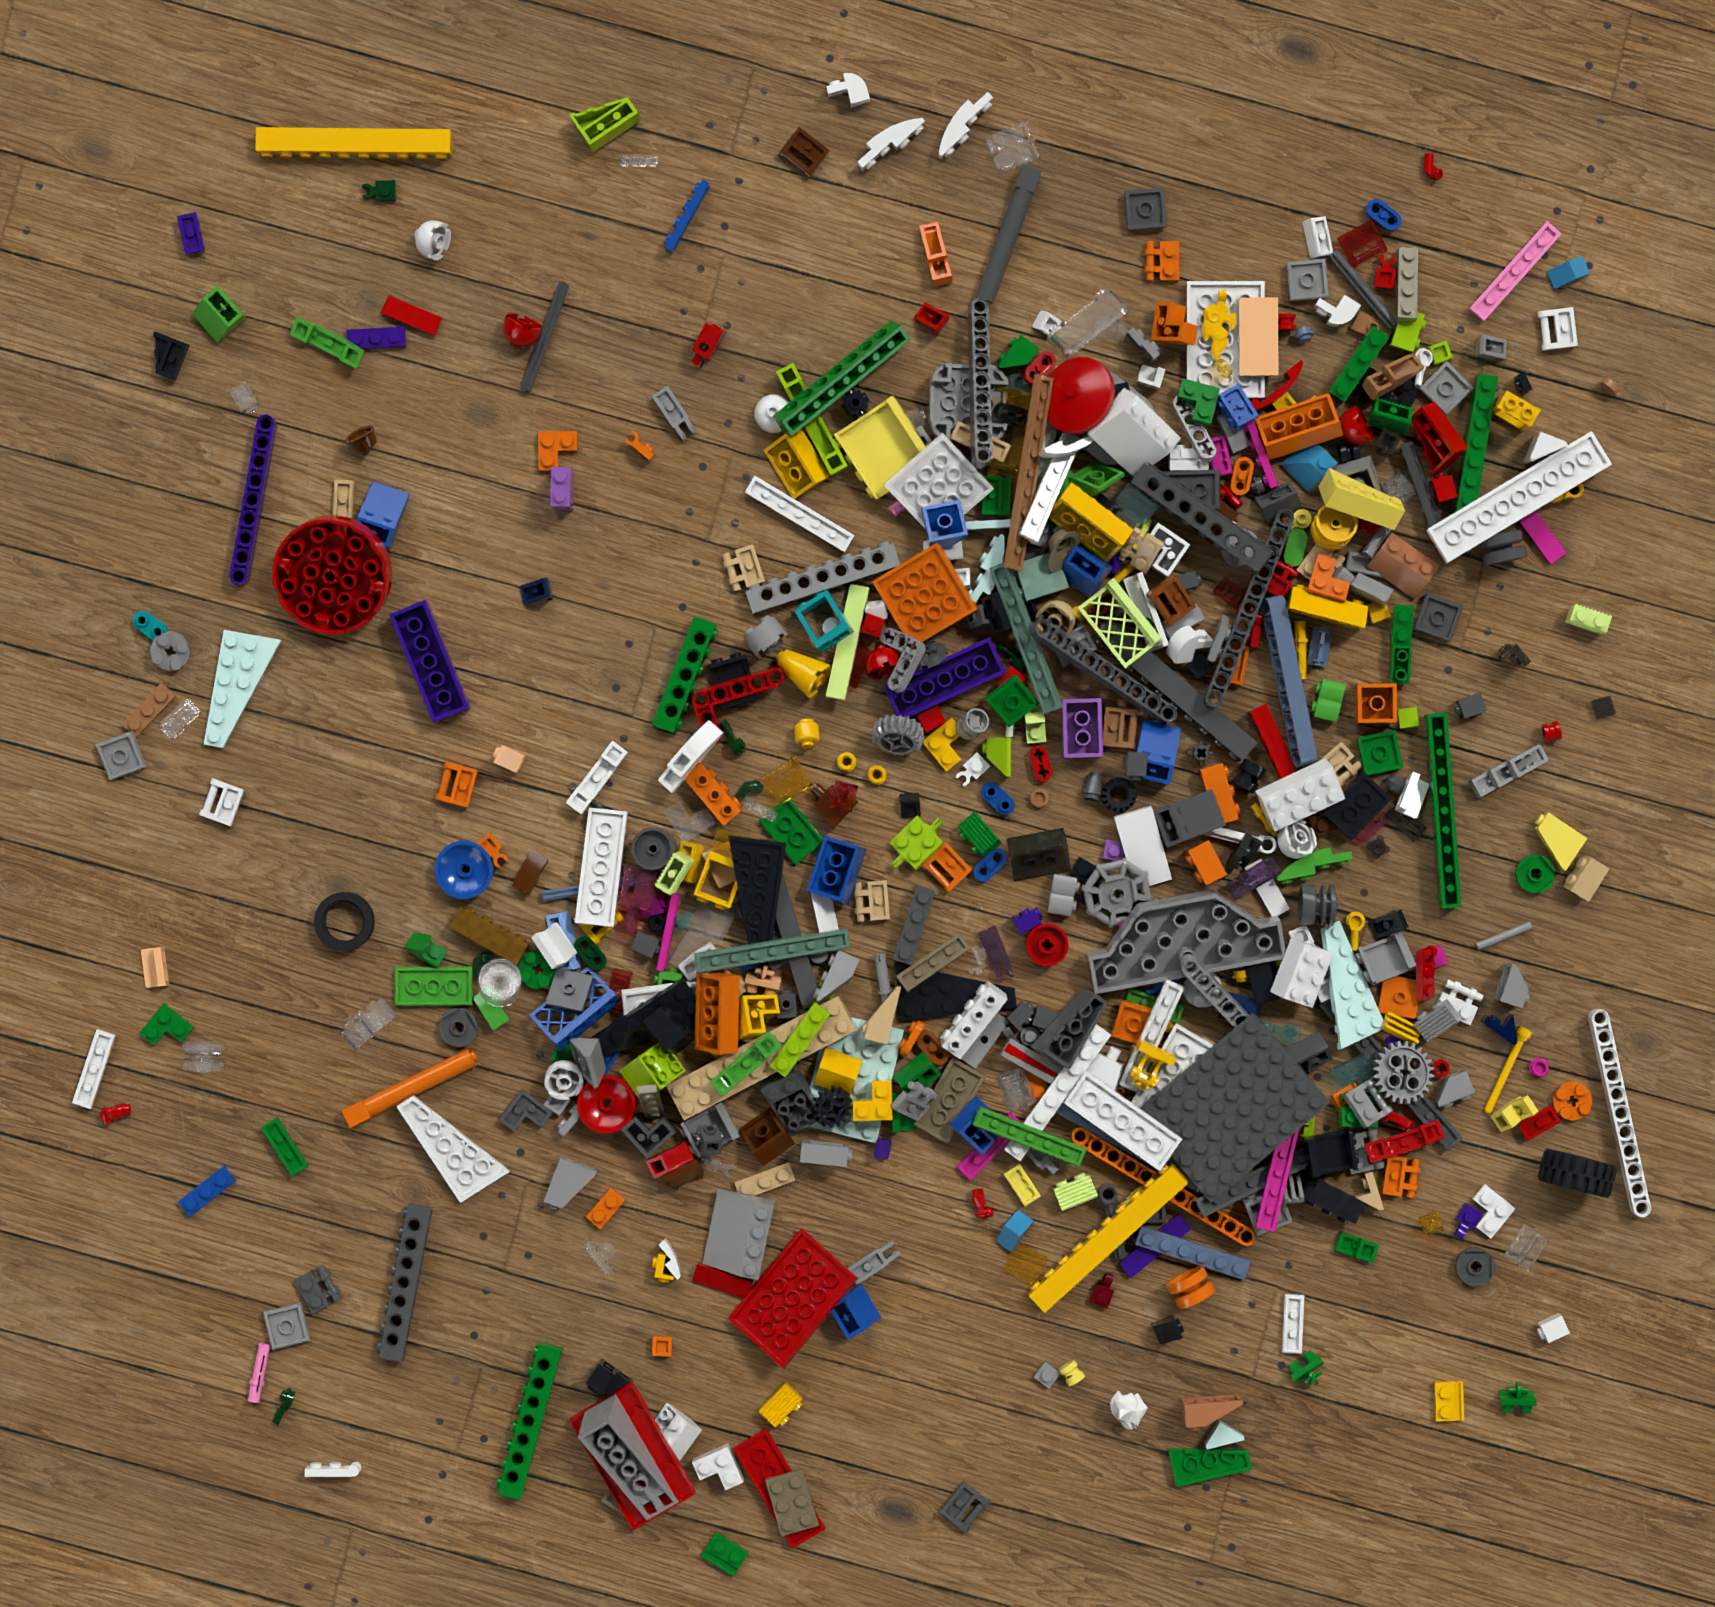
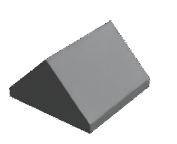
M570 1039L575 1064L581 1069L582 1076L594 1088L598 1087L606 1071L599 1039Z

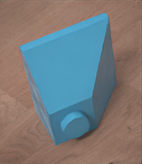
M1316 444L1292 452L1280 465L1308 492L1325 476L1329 468L1332 469L1337 462L1325 449Z

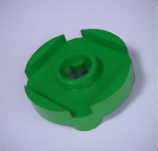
M1528 855L1518 863L1515 869L1516 881L1527 892L1542 893L1552 886L1555 868L1552 862L1544 856ZM1532 869L1540 871L1538 879L1535 877L1531 878Z
M534 950L522 957L518 972L521 981L530 988L541 989L552 983L557 968L552 969L540 950ZM537 964H540L543 973L539 972L536 975L533 966L536 967Z

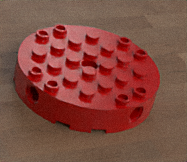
M325 515L304 522L291 531L281 542L273 561L272 580L281 606L286 613H289L297 620L298 624L311 631L335 635L362 627L382 609L388 599L392 586V565L382 541L367 526L345 516ZM329 571L334 573L336 579L330 577Z

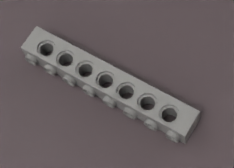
M886 541L878 544L876 549L871 550L868 547L859 550L860 554L852 556V553L843 555L841 560L837 562L831 559L822 562L823 566L815 568V565L804 568V572L797 574L796 571L785 575V579L778 580V577L767 580L766 585L760 586L758 583L749 586V590L745 592L752 613L763 612L815 595L820 591L830 590L891 570L900 565L894 544H889ZM875 554L883 556L884 560L881 564H875L872 561V557ZM856 560L864 561L865 567L862 570L854 568ZM838 566L846 568L847 572L844 576H838L835 573V569ZM818 573H827V581L819 582L817 580ZM801 578H807L810 581L807 588H801L798 585ZM783 584L791 586L789 594H782L780 592V587ZM764 590H770L773 593L770 600L762 598L761 595Z

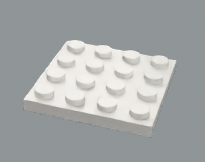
M943 433L884 484L924 528L922 507L960 500L963 515H965L994 489Z

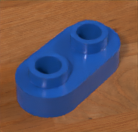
M1373 199L1367 204V216L1385 230L1395 231L1401 225L1399 213L1382 200ZM1372 207H1377L1378 213H1374ZM1389 218L1394 220L1393 225L1388 224L1387 220Z
M989 782L982 787V797L998 813L1008 815L1013 812L1015 808L1014 800L996 783ZM989 788L995 790L993 796L988 795L987 791ZM1003 802H1008L1009 807L1007 809L1002 808L1001 804Z
M996 848L985 858L983 857L974 867L973 873L975 878L979 881L989 880L1006 863V853L1002 849ZM995 854H999L1001 857L998 862L993 860ZM981 868H985L987 870V873L985 875H981L979 873V870Z

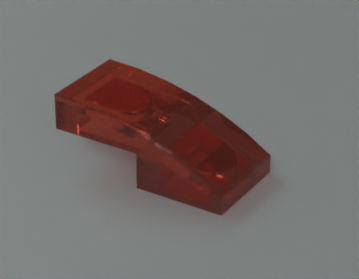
M859 644L857 645L849 686L857 688L865 670L866 658L872 652V650Z

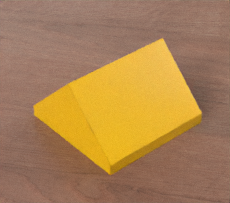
M826 1047L813 1084L823 1088L827 1087L829 1090L832 1085L836 1088L840 1086L851 1095L863 1060Z

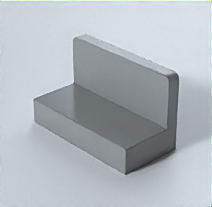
M1358 572L1354 582L1350 585L1349 591L1385 608L1394 589Z

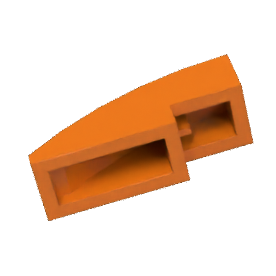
M938 221L919 226L933 286L937 287L953 283Z

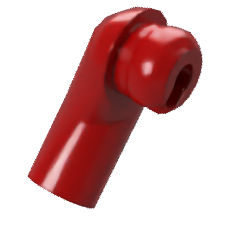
M1425 153L1424 172L1432 180L1441 179L1443 177V170L1433 165L1434 154Z

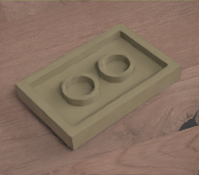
M803 1468L765 1479L781 1536L819 1526Z

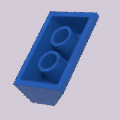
M824 836L807 891L849 905L867 849Z

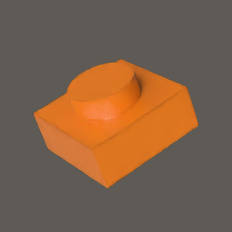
M653 1336L652 1356L671 1357L672 1336Z

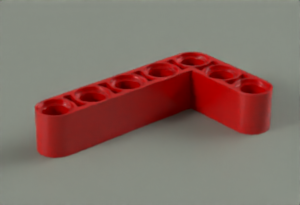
M771 667L696 690L693 694L692 703L700 728L706 723L701 715L703 713H710L712 715L711 722L720 729L713 705L777 687L784 681L783 670L779 667ZM771 673H780L781 679L773 681L770 678ZM758 677L763 683L761 686L756 687L752 684V679ZM741 683L744 686V690L736 692L733 689V685ZM716 689H723L725 696L722 698L716 697L714 694ZM703 694L706 696L707 701L699 703L696 700V696Z

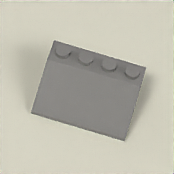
M718 1188L702 1264L740 1277L758 1280L775 1200Z

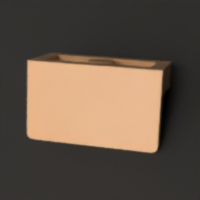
M165 948L142 949L141 957L146 988L169 985Z

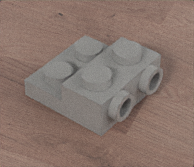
M1264 1188L1242 1199L1256 1236L1269 1232L1255 1228ZM1284 1197L1276 1228L1293 1222L1288 1207L1284 1202Z

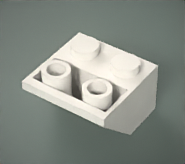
M666 1403L655 1419L663 1436L680 1461L702 1429L669 1403Z

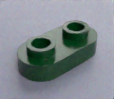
M582 936L575 941L574 948L577 954L592 970L598 971L606 966L607 958L605 954L589 937ZM583 942H586L588 944V948L586 950L581 948V944ZM595 957H599L601 959L600 964L594 963Z

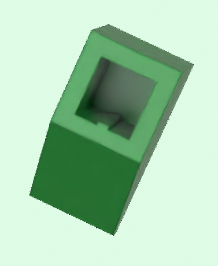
M1022 335L1018 339L1014 337L1008 345L1010 347L1008 353L1005 354L1003 352L997 360V363H999L997 368L999 370L1026 367L1037 354L1039 348Z

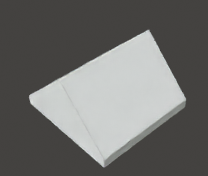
M1539 432L1532 438L1524 463L1526 465L1568 446L1566 441Z

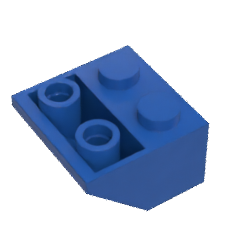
M1078 545L1074 546L1064 562L1063 571L1067 583L1091 598L1097 593L1113 566L1084 546Z
M975 1096L951 1121L950 1125L983 1155L996 1141L997 1134L972 1125L979 1106L989 1109Z
M862 1284L849 1290L831 1311L848 1340L881 1318Z

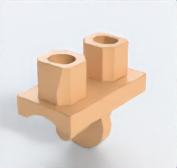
M764 964L763 969L756 968L755 972L747 970L745 983H747L746 991L757 993L758 986L766 987L764 995H774L779 990L782 977L774 976L775 971L767 970L768 964Z

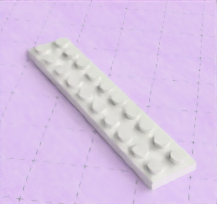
M1591 431L1428 528L1426 531L1447 564L1609 467L1612 463Z

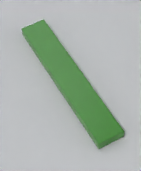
M979 1106L972 1123L976 1127L1080 1167L1087 1150L1083 1146Z

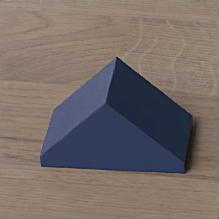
M547 577L520 586L524 605L553 598L550 580Z

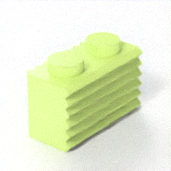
M1574 604L1570 606L1565 623L1602 635L1607 633L1612 616L1589 609V607L1586 608L1585 606L1582 607L1581 605Z
M682 851L672 854L671 860H668L669 863H667L663 873H661L657 883H655L656 887L668 895L676 893L695 861Z
M1082 1172L1073 1176L1074 1180L1067 1182L1065 1179L1055 1183L1056 1187L1053 1190L1062 1211L1098 1197L1089 1174L1085 1175Z

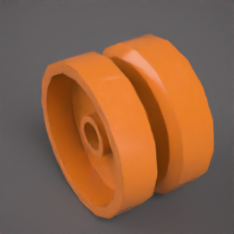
M1203 1265L1183 1272L1166 1284L1171 1295L1178 1294L1174 1302L1179 1310L1191 1307L1215 1293L1216 1289L1213 1283L1208 1280L1204 1281L1208 1274Z

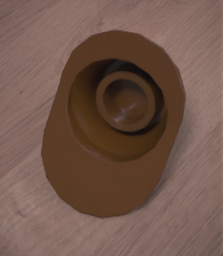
M372 425L359 428L346 438V444H349L355 452L366 451L369 453L370 448L377 442Z

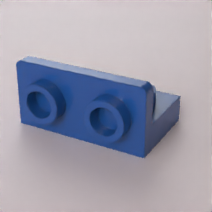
M1240 384L1218 395L1217 407L1221 413L1224 412L1227 416L1226 420L1231 429L1234 428L1236 432H1239L1241 427L1258 419V413Z

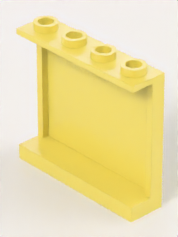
M895 396L886 399V401L834 434L836 445L839 449H844L846 452L845 459L850 466L852 464L857 469L855 472L856 476L861 482L864 480L868 486L865 488L871 498L875 497L876 500L889 492L884 484L926 447Z

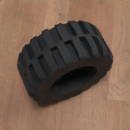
M1547 1148L1543 1152L1538 1179L1539 1181L1567 1189L1609 1198L1612 1194L1617 1168L1615 1165Z

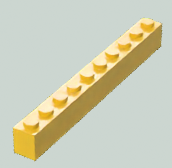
M256 127V152L261 154V157H273V154H280V157L285 158L292 157V154H299L303 158H310L311 155H319L321 158H330L331 155H338L340 158H350V155H358V158H370V155H377V158L385 159L389 158V155H397V158L407 159L408 156H416L418 159H427L428 156H435L437 159H447V156H452V131L450 129Z
M1173 1163L1169 1166L1165 1164L1158 1171L1159 1175L1155 1179L1152 1177L1144 1183V1189L1140 1192L1138 1190L1129 1197L1130 1201L1126 1205L1122 1203L1115 1210L1116 1214L1112 1218L1109 1216L1101 1222V1228L1097 1231L1095 1229L1086 1236L1087 1240L1083 1244L1079 1242L1072 1249L1073 1253L1069 1257L1067 1255L1062 1257L1058 1262L1059 1266L1055 1269H1049L1044 1274L1045 1278L1040 1283L1036 1281L1029 1288L1031 1290L1029 1297L1044 1313L1188 1184V1179Z

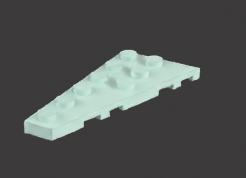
M224 630L204 745L225 747L240 716H242L248 701L255 692L282 640Z
M1340 921L1334 923V926L1321 928L1323 949L1334 953L1327 972H1329L1330 978L1328 985L1332 1013L1335 1014L1336 1020L1334 1028L1339 1042L1337 1043V1049L1340 1050L1382 1030L1384 1020Z

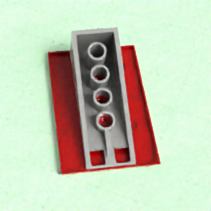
M632 1381L570 1417V1423L632 1530L637 1529L695 1495L696 1491L692 1482L680 1465L679 1459L663 1436L659 1425L648 1410L647 1404Z

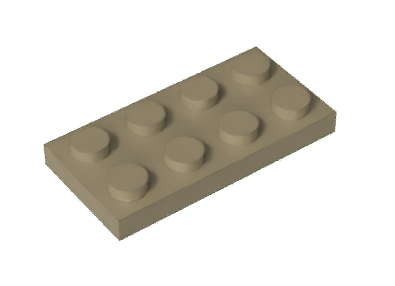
M952 1057L933 1089L937 1094V1098L928 1102L930 1109L919 1121H915L914 1125L948 1144L955 1132V1129L950 1125L951 1121L974 1098L986 1076Z

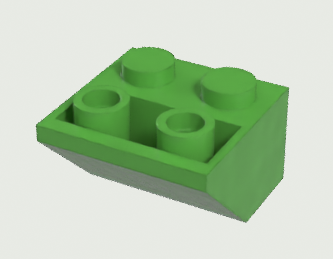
M219 286L210 291L192 313L217 343L222 341L247 318Z

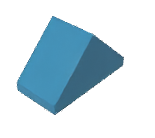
M1583 256L1569 260L1546 272L1554 290L1590 274Z
M1017 1210L1004 1225L996 1242L1012 1253L1034 1220L1020 1210Z

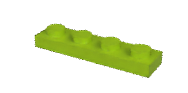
M815 1002L775 1057L770 1067L786 1077L831 1013Z

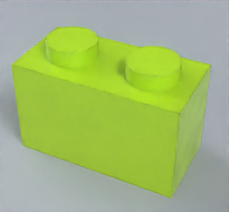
M1417 312L1416 322L1398 321L1394 328L1389 348L1408 354L1417 350L1421 340L1418 339L1419 332H1423L1426 325V320H1423L1425 314Z

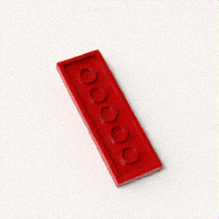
M766 1427L734 1446L733 1450L777 1522L765 1479L791 1472L792 1470ZM816 1510L815 1513L819 1526L784 1535L792 1549L826 1529Z

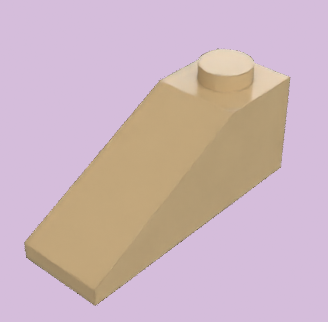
M897 985L869 1018L868 1023L864 1022L862 1034H865V1039L888 1044L901 986Z

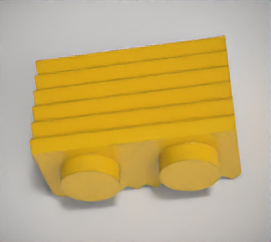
M785 1381L759 1409V1413L775 1428L778 1425L782 1427L789 1419L787 1415L792 1410L796 1412L802 1406L801 1401L803 1397Z

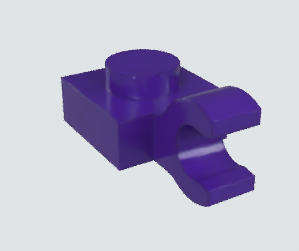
M1464 1203L1455 1219L1460 1224L1455 1230L1454 1235L1463 1239L1468 1227L1474 1230L1482 1212Z

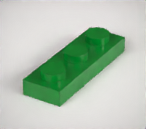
M278 1117L261 1127V1130L291 1176L309 1166Z

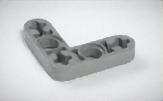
M888 627L881 632L880 641L886 646L902 652L888 680V687L896 693H901L909 684L925 652V644L916 638ZM889 636H893L894 640L889 639ZM905 639V644L900 647V642ZM913 645L917 647V649L913 650L911 649V646ZM910 662L909 667L904 670V665Z

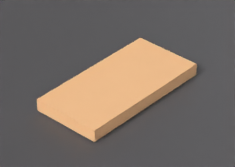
M1278 297L1238 298L1239 376H1278Z

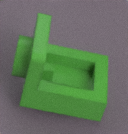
M668 967V970L659 971V974L655 975L654 985L663 984V979L678 981L684 974L680 972L679 968Z

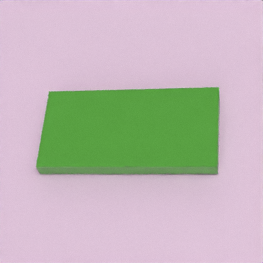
M433 966L395 967V1006L473 1005V966H439L438 968Z

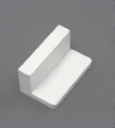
M1415 772L1407 776L1406 783L1403 786L1404 789L1395 807V811L1413 819L1418 817L1429 788V783L1420 780V774Z
M557 922L553 923L545 931L536 933L531 937L552 969L564 966L577 954V951Z

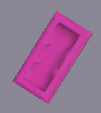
M1225 435L1211 438L1216 447L1215 459L1210 462L1211 469L1220 470V476L1233 474Z

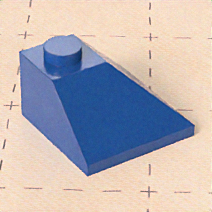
M960 500L922 507L929 547L939 543L943 549H947L968 537Z

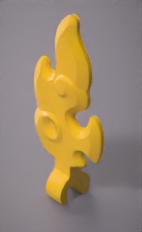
M1220 289L1218 291L1217 304L1209 305L1205 308L1202 325L1204 341H1207L1208 338L1213 340L1211 356L1216 362L1220 361V356L1228 344V332L1222 327V324L1227 323L1230 330H1233L1236 325V314H1228L1230 307L1225 306L1227 290Z

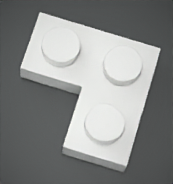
M1483 1184L1472 1198L1487 1210L1477 1222L1476 1227L1489 1238H1492L1515 1208L1486 1184Z

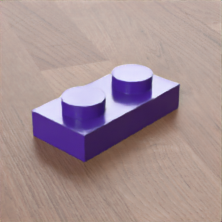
M193 212L177 216L185 254L190 255L205 251L197 213Z

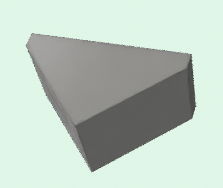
M1481 334L1476 338L1475 357L1506 359L1507 340Z

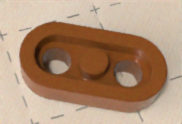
M922 1031L917 1038V1044L934 1064L942 1065L946 1063L949 1059V1052L941 1046L940 1040L931 1031ZM924 1037L930 1038L928 1044L923 1043ZM941 1051L943 1053L942 1058H937L935 1056L936 1052Z

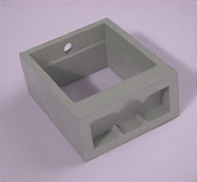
M802 1140L800 1162L847 1167V1162L851 1163L852 1149H849V1144Z

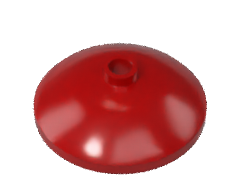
M603 1075L599 1086L596 1088L587 1082L581 1089L577 1100L578 1113L583 1123L591 1130L604 1134L620 1131L631 1121L636 1108L635 1095L631 1087L621 1078L612 1075ZM604 1100H610L611 1105L605 1106L603 1104Z

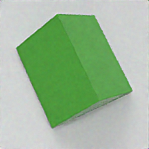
M1094 461L1069 478L1074 485L1080 487L1091 498H1094L1123 478L1125 473Z

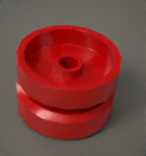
M1042 923L1032 928L1025 940V948L1029 957L1037 964L1043 966H1053L1061 962L1067 955L1069 948L1068 938L1064 931L1050 923ZM1049 941L1050 946L1045 948L1043 942Z

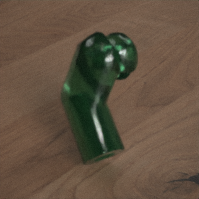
M758 780L746 781L735 796L743 801L749 792L761 793L764 788L763 784Z

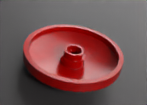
M1089 357L1071 358L1056 367L1049 376L1053 378V385L1047 416L1048 422L1056 429L1067 434H1082L1092 430L1105 419L1112 407L1115 395L1112 375L1103 364Z

